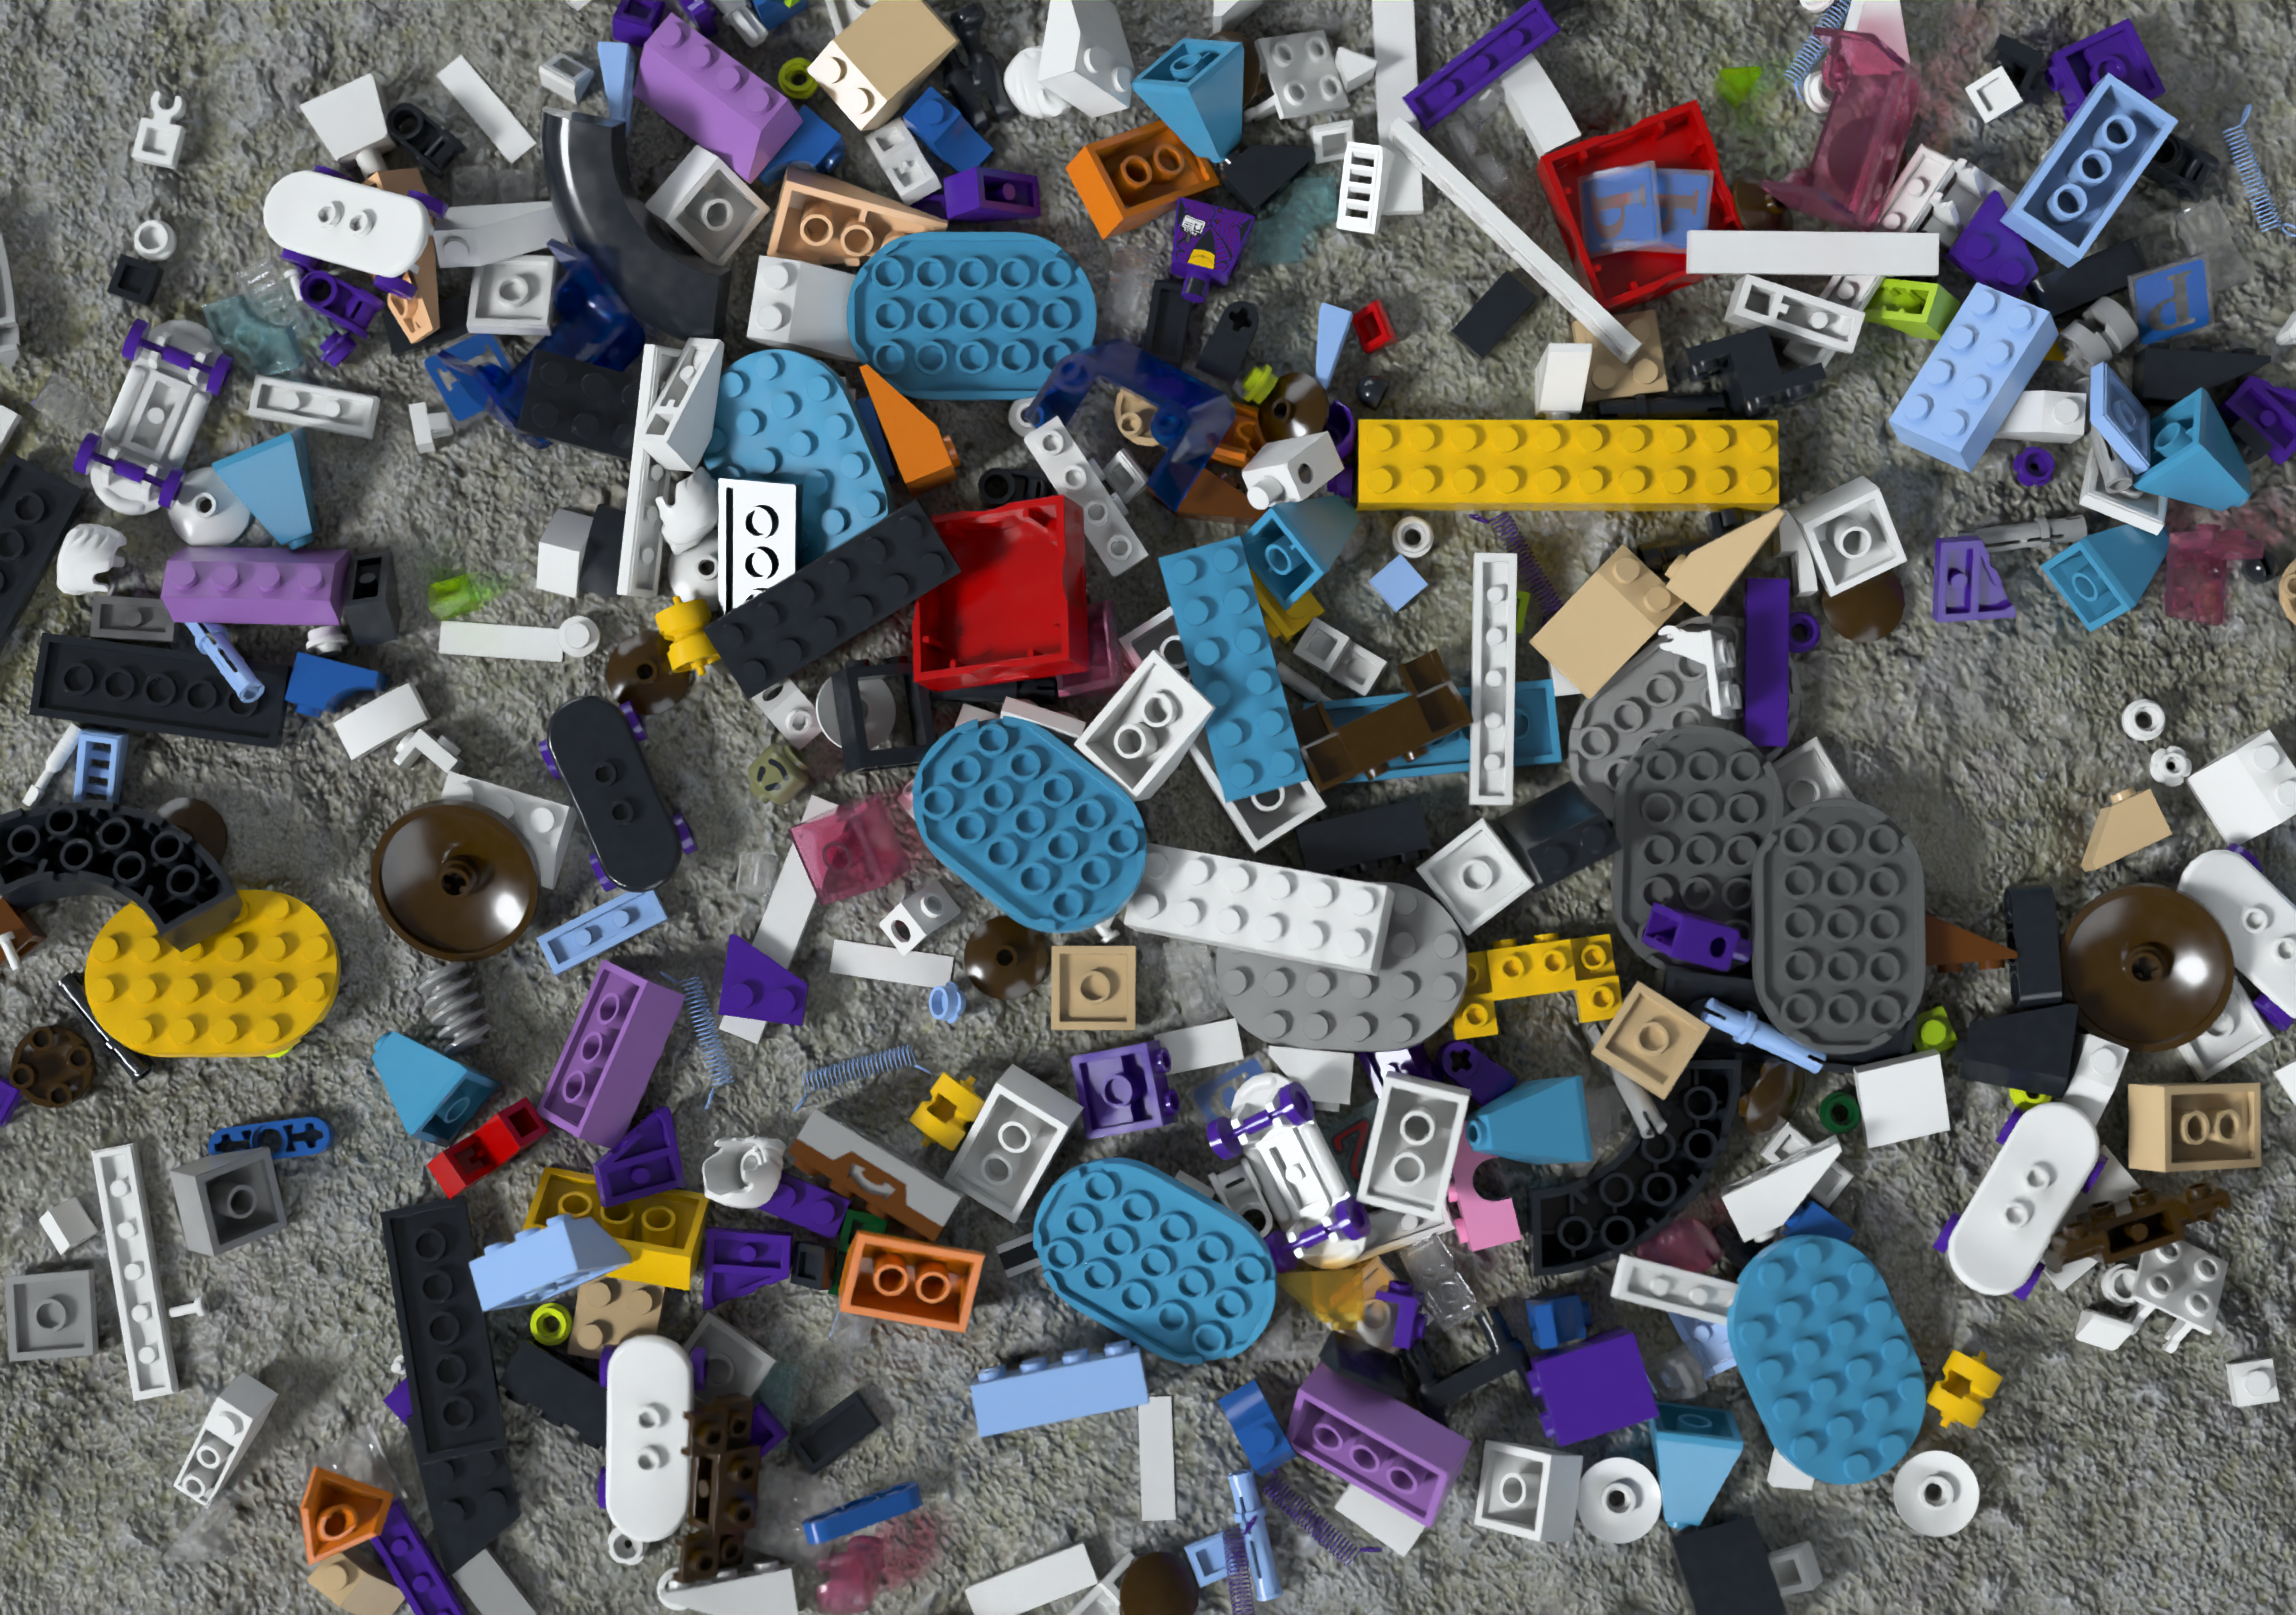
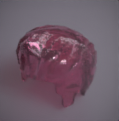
M1693 1217L1683 1218L1670 1223L1663 1231L1637 1248V1256L1640 1259L1694 1273H1700L1702 1270L1706 1272L1711 1265H1715L1718 1259H1721L1722 1255L1719 1243L1712 1232L1699 1219Z
M865 1534L854 1535L847 1543L846 1552L837 1553L834 1557L818 1561L819 1570H828L832 1573L831 1580L816 1589L818 1613H833L834 1615L845 1613L846 1615L865 1612L872 1605L877 1594L880 1571L885 1567L883 1538Z

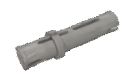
M2091 376L2084 377L2073 384L2074 393L2086 394L2084 429L2088 431L2106 491L2108 493H2120L2132 485V478L2128 473L2124 460L2090 422Z
M2082 514L2049 520L2045 516L2035 517L2033 522L1964 531L1957 530L1955 537L1977 535L1982 539L1988 553L2028 547H2037L2038 550L2049 549V546L2053 544L2079 541L2087 536V526Z
M1610 1020L1599 1022L1604 1032L1611 1023ZM1594 1024L1589 1029L1588 1035L1596 1046L1602 1035L1596 1024ZM1602 1061L1601 1066L1605 1074L1612 1076L1640 1130L1641 1136L1646 1139L1655 1137L1648 1124L1649 1120L1652 1121L1658 1134H1661L1666 1129L1667 1124L1661 1117L1647 1089Z

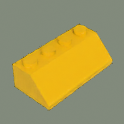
M545 1166L526 1217L523 1231L537 1227L543 1230L548 1227L547 1220L563 1214L571 1213L573 1219L591 1217L630 1254L632 1260L631 1264L603 1276L690 1291L700 1257L710 1199L705 1197L703 1193L671 1189L606 1208L601 1206L595 1175Z

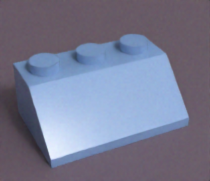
M568 1213L547 1220L548 1227L543 1230L537 1227L515 1234L516 1242L509 1244L508 1241L484 1248L485 1255L469 1262L482 1310L490 1311L541 1303L631 1264V1256L591 1217L573 1219L572 1214Z

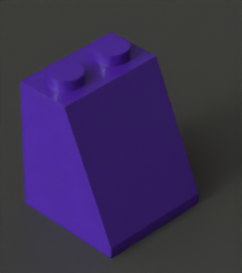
M1623 1326L1609 1329L1530 1359L1533 1370L1527 1371L1526 1375L1533 1396L1541 1395L1545 1412L1539 1413L1546 1438L1554 1437L1555 1442L1560 1447L1659 1417L1634 1333Z

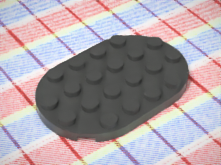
M1700 724L1680 726L1667 730L1650 739L1637 750L1626 764L1617 783L1613 803L1612 831L1622 849L1612 854L1611 904L1613 915L1620 933L1633 951L1642 959L1664 972L1666 965L1727 972L1741 964L1731 962L1730 968L1727 971H1722L1670 957L1642 943L1643 934L1654 902L1720 921L1739 930V938L1750 940L1752 943L1753 865L1762 841L1775 824L1784 817V802L1778 776L1770 761L1764 757L1752 742L1743 736L1724 728Z
M1850 799L1816 801L1804 805L1783 817L1762 841L1752 871V971L1759 1002L1770 1021L1786 1037L1810 1050L1836 1055L1863 1052L1890 1040L1915 1013L1923 994L1926 974L1924 873L1918 852L1907 834L1905 835L1888 818L1889 815L1871 805Z

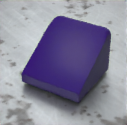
M621 0L612 17L613 39L644 48L645 42L660 25L665 2L660 0Z

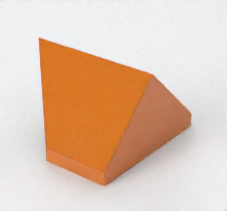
M1219 398L1205 443L1203 459L1206 462L1242 471L1266 444L1259 423V408Z
M318 1466L314 1467L300 1507L308 1566L381 1535L394 1493Z

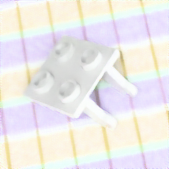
M1324 30L1260 38L1254 42L1259 55L1261 74L1267 72L1274 95L1258 106L1246 110L1242 114L1245 123L1250 122L1254 118L1256 122L1275 112H1278L1281 120L1346 110L1350 107Z
M1959 158L1953 166L1957 172L1956 182L1944 199H1942L1943 194L1940 192H1935L1931 197L1930 203L1934 206L1933 213L1921 230L1924 233H1939V243L1947 249L1950 248L1991 191L1995 189L2000 193L2007 209L2018 196L1970 162L1966 166L1967 160Z
M1670 625L1661 628L1658 632L1660 636L1667 635V638L1673 639L1672 642L1660 644L1663 650L1683 655L1706 665L1712 715L1728 721L1736 720V709H1741V694L1738 684H1732L1730 668L1736 667L1733 643H1727L1726 636L1711 630L1699 633L1687 632Z
M2183 1240L2142 1253L2131 1294V1299L2137 1301V1303L2126 1317L2127 1321L2135 1325L2131 1335L2138 1331L2141 1323L2155 1308L2177 1318L2164 1337L2168 1342L2162 1346V1350L2170 1354L2177 1349L2180 1341L2192 1328L2210 1335L2213 1332L2229 1262Z

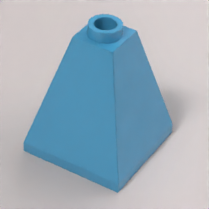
M1183 38L1130 82L1132 89L1197 157L1210 158L1213 163L1223 162L1234 152L1233 148L1241 142L1244 48L1241 42Z
M2201 387L2150 420V469L2139 475L2133 472L2132 486L2140 491L2223 512L2231 506L2239 507L2250 498L2252 494L2250 471L2209 393Z
M303 427L211 463L214 472L280 545L288 543L290 549L293 550L314 541L311 533L317 530L307 437Z
M1340 495L1306 499L1295 503H1277L1241 537L1247 563L1286 611L1330 570L1360 520L1357 518L1354 507L1349 502L1344 501Z
M2125 524L2085 536L2044 562L2040 567L2088 631L2092 632L2137 605L2173 542L2170 540V532L2165 524L2158 535L2130 524Z
M395 1031L387 1032L378 1039L374 1046L376 1052L371 1056L406 1132L412 1137L447 1148L501 1085L497 1079Z
M1582 1075L1523 1081L1507 1093L1467 1116L1468 1123L1465 1128V1135L1468 1143L1472 1146V1151L1533 1165L1594 1161Z
M1655 1401L1659 1417L1649 1419L1648 1421L1657 1482L1661 1493V1508L1667 1525L1683 1530V1528L1692 1525H1700L1741 1454L1744 1442L1732 1410Z

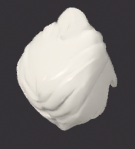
M1034 46L1021 50L1012 59L1004 75V87L1013 105L1021 113L1038 119L1066 114L1072 107V104L1037 82L1043 46Z
M703 467L696 468L691 476L678 482L676 487L671 489L675 498L674 505H668L663 496L655 499L660 510V518L663 521L661 532L675 555H680L685 550L698 545L701 538L718 524L719 486Z
M92 523L76 525L66 535L58 554L56 570L58 588L63 593L81 595L87 592L93 593L94 591L109 592V585L96 582L94 576L108 571L112 567H124L125 558L115 555L118 547L127 544L126 537L121 532L108 526Z
M758 1135L746 1138L718 1139L714 1145L721 1147L720 1150L707 1158L702 1166L705 1197L734 1208H757L767 1203L776 1191L781 1178V1170L783 1168L782 1157L786 1150L784 1142L780 1139L759 1137Z

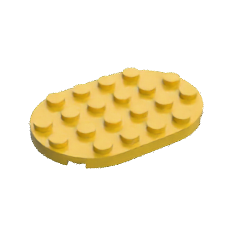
M236 890L243 906L240 914L233 922L219 932L180 952L159 935L153 922L141 908L130 903L119 910L104 925L90 949L85 968V991L88 1004L97 1022L111 1037L125 1047L144 1055L154 1057H260L275 1054L301 1042L300 1038L307 1034L318 1022L321 1023L330 1011L337 996L341 977L340 954L334 936L316 912L292 896L269 890Z

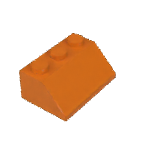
M858 1230L847 1251L838 1289L840 1311L965 1333L984 1260V1252Z

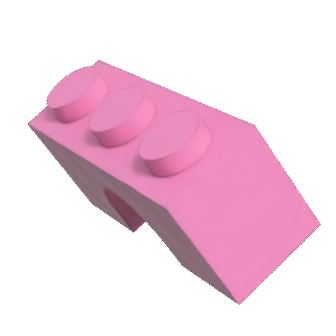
M1465 1119L1447 1190L1449 1203L1457 1201L1461 1217L1454 1219L1459 1243H1467L1468 1249L1474 1252L1522 1240L1512 1198L1505 1196L1492 1200L1483 1199L1474 1189L1473 1174L1477 1166L1483 1161L1497 1158L1498 1156L1472 1151V1146L1468 1143L1465 1135V1128L1468 1123V1119Z

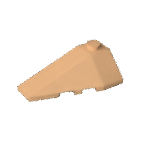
M788 165L766 256L802 261L818 266L827 264L860 266V263H866L881 247L897 238L920 232H946L948 221L831 176Z
M418 167L376 172L361 183L407 196L409 190L429 195ZM429 216L430 224L433 226V217ZM429 235L421 256L415 262L420 266L418 274L406 271L403 280L418 288L414 299L407 300L388 293L387 305L411 343H418L440 328L433 235ZM368 273L374 282L376 275Z

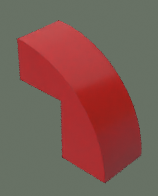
M525 1097L496 1113L472 1135L443 1150L427 1164V1167L447 1197L452 1199L504 1166L550 1131L528 1098Z

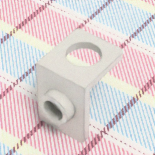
M788 676L752 697L753 701L785 738L799 750L822 732L817 720L816 708ZM783 686L781 693L777 697L766 701L767 696L773 689Z
M934 880L900 902L880 922V927L899 952L905 956L925 937L961 913V909L941 883ZM896 920H900L907 925L910 931V940H906L898 934L895 927Z

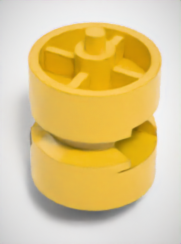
M680 595L672 598L675 605L660 611L654 616L660 635L664 636L665 640L673 641L667 653L672 671L680 673L697 670L699 677L707 674L705 667L721 659L703 631V628L712 619L706 599H696L682 602Z
M943 1071L930 1089L932 1099L930 1101H922L912 1114L909 1121L923 1132L924 1139L920 1144L925 1148H928L931 1142L934 1144L938 1142L953 1152L967 1133L964 1126L966 1122H975L986 1101L973 1092L975 1088L972 1085L976 1081L973 1076L969 1075L966 1081L962 1079L958 1081Z
M1953 1349L1942 1369L1945 1379L1935 1381L1926 1397V1403L1941 1411L1940 1415L1943 1419L1939 1425L1947 1429L1950 1422L1956 1423V1421H1959L1975 1430L1986 1410L1982 1403L1983 1400L1992 1398L2003 1380L2001 1375L1987 1368L1988 1364L1985 1362L1988 1356L1987 1353L1980 1350L1977 1357L1972 1356L1970 1358Z

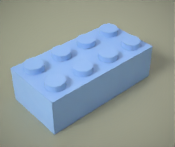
M2110 73L2106 74L2091 90L2003 215L2000 222L2067 268H2070L2082 259L2179 120Z
M1976 282L1888 420L1899 442L1971 473L2059 335L2050 312Z
M1129 1339L1105 1344L1104 1352L1089 1354L1088 1348H1080L1064 1352L1063 1360L1048 1363L1047 1356H1040L1023 1360L1019 1369L1006 1371L1005 1364L980 1369L981 1372L978 1373V1377H975L970 1385L979 1437L1149 1404L1150 1393L1140 1345L1131 1346Z

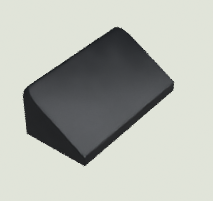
M1332 1330L1318 1356L1320 1361L1337 1375L1396 1399L1404 1400L1406 1389L1401 1364L1396 1355L1339 1331Z

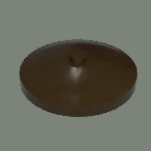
M440 799L422 803L411 808L397 818L380 839L372 858L371 888L374 900L383 919L404 942L416 950L438 959L469 962L489 958L504 951L524 933L532 921L539 904L541 874L532 847L521 831L506 817L479 803L460 799Z
M2154 883L2127 884L2096 896L2081 908L2066 929L2059 949L2062 995L2066 1004L2079 1005L2078 1022L2094 1036L2125 1047L2130 1051H2166L2195 1040L2204 1034L2220 1017L2228 1003L2233 988L2235 973L2234 955L2231 942L2221 922L2198 899L2184 891L2166 885Z

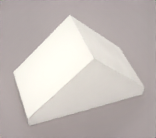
M557 509L539 541L537 589L578 599L583 559L594 517Z

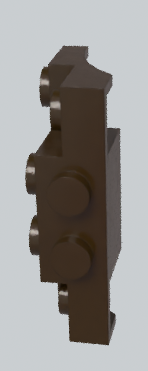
M1437 649L1397 666L1409 696L1347 723L1336 730L1322 701L1290 715L1302 760L1318 794L1364 774L1368 781L1391 771L1389 763L1404 757L1406 763L1429 754L1428 745L1474 723L1464 699L1451 680Z
M2203 1181L2184 1187L2185 1192L2178 1193L2172 1197L2147 1187L2129 1192L2128 1199L2113 1203L2111 1200L2093 1203L2088 1206V1212L2075 1216L2077 1222L2063 1226V1231L2050 1236L2051 1241L2043 1253L2046 1267L2054 1273L2062 1272L2063 1265L2087 1257L2108 1265L2184 1240L2186 1238L2183 1226L2201 1220L2208 1223L2216 1222L2220 1207L2226 1209L2232 1207L2229 1193L2227 1190L2210 1184V1182Z
M739 1392L717 1396L715 1401L707 1406L683 1412V1418L689 1421L687 1446L681 1447V1454L688 1458H693L688 1524L699 1530L675 1538V1544L681 1547L679 1572L673 1573L672 1580L680 1584L718 1577V1569L742 1564L745 1530L755 1528L756 1510L758 1508L757 1494L759 1468L761 1466V1445L751 1441L753 1399Z

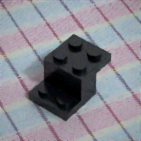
M1767 326L1686 348L1673 365L1677 382L1689 378L1691 384L1709 380L1715 376L1714 371H1717L1730 416L1734 417L1743 414L1745 420L1769 413L1768 408L1776 404L1783 403L1784 408H1791L1808 402V397L1816 394V388L1826 379L1822 362L1781 374Z

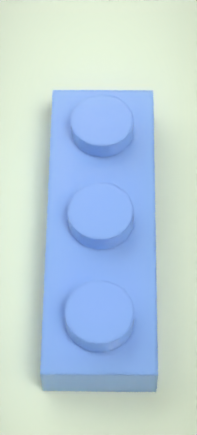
M656 890L645 893L626 892L536 939L554 975L558 976L670 918Z

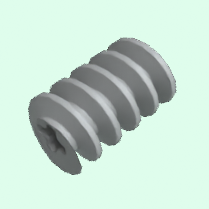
M465 961L442 966L419 977V979L426 978L427 980L418 987V992L420 994H433L424 1003L425 1009H439L430 1020L432 1025H446L437 1034L438 1040H452L443 1050L445 1056L460 1054L491 1040L484 1039L482 1036L492 1027L491 1023L477 1024L476 1021L486 1012L485 1009L470 1007V1004L479 997L478 992L465 993L463 990L473 981L472 977H458L457 975L466 966Z

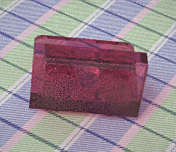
M2196 524L2195 531L2170 533L2169 548L2166 554L2168 566L2166 590L2164 593L2166 615L2169 618L2198 624L2220 626L2223 622L2227 561L2262 559L2264 542L2247 538L2246 531H2221V525Z

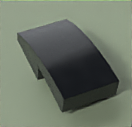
M601 503L597 505L583 559L579 590L613 598L623 596L617 594L626 509Z

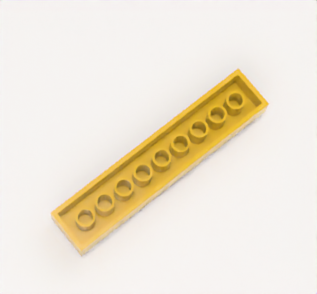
M1359 419L1357 423L1356 511H1723L1734 507L1740 508L1741 511H1771L1779 504L1778 420Z

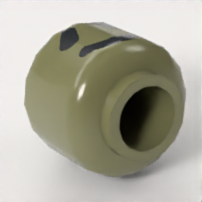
M773 743L748 767V773L752 781L749 789L765 804L771 800L776 804L785 805L808 784L810 780L808 772L811 766L810 762L791 743L786 745Z

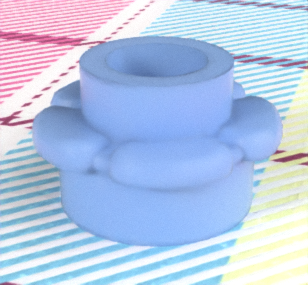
M947 982L946 986H936L933 988L929 997V1009L935 1019L955 1023L960 1015L964 1013L966 997L963 991L959 990L956 983Z

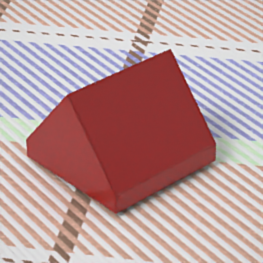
M1380 299L1375 300L1353 314L1352 324L1365 355L1399 342L1385 306Z

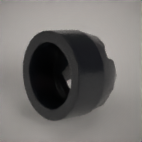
M1376 375L1362 378L1356 388L1358 400L1363 406L1376 412L1387 393L1390 381Z
M2256 550L2249 553L2241 564L2243 576L2253 584H2263L2272 580L2279 569L2277 557L2267 550ZM2258 556L2263 557L2269 571L2268 575H2266L2264 566Z

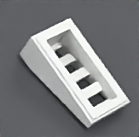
M1356 142L1347 143L1337 219L1338 229L1377 235L1395 155L1386 147ZM1363 159L1374 160V167L1362 166ZM1359 176L1372 177V184L1358 183ZM1356 193L1370 195V202L1354 200ZM1352 209L1368 211V219L1351 217Z

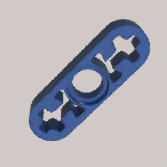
M319 1116L227 1127L217 1130L211 1136L208 1143V1151L210 1155L229 1153L226 1151L222 1152L220 1148L221 1143L227 1142V1135L229 1134L231 1141L250 1140L251 1148L238 1149L233 1152L262 1147V1134L272 1128L277 1130L282 1136L281 1148L277 1152L271 1153L272 1160L320 1154L331 1147L335 1132L332 1124L327 1119ZM312 1123L315 1130H322L323 1138L316 1140V1147H313L312 1142L309 1140L293 1142L292 1134L310 1131V1124ZM289 1125H293L292 1133L289 1129ZM249 1130L252 1131L250 1137H249V1135H248V1133H247V1131H249ZM293 1144L296 1148V1151H291Z
M911 1481L897 1484L804 1519L802 1525L807 1543H824L923 1505V1500L918 1482Z

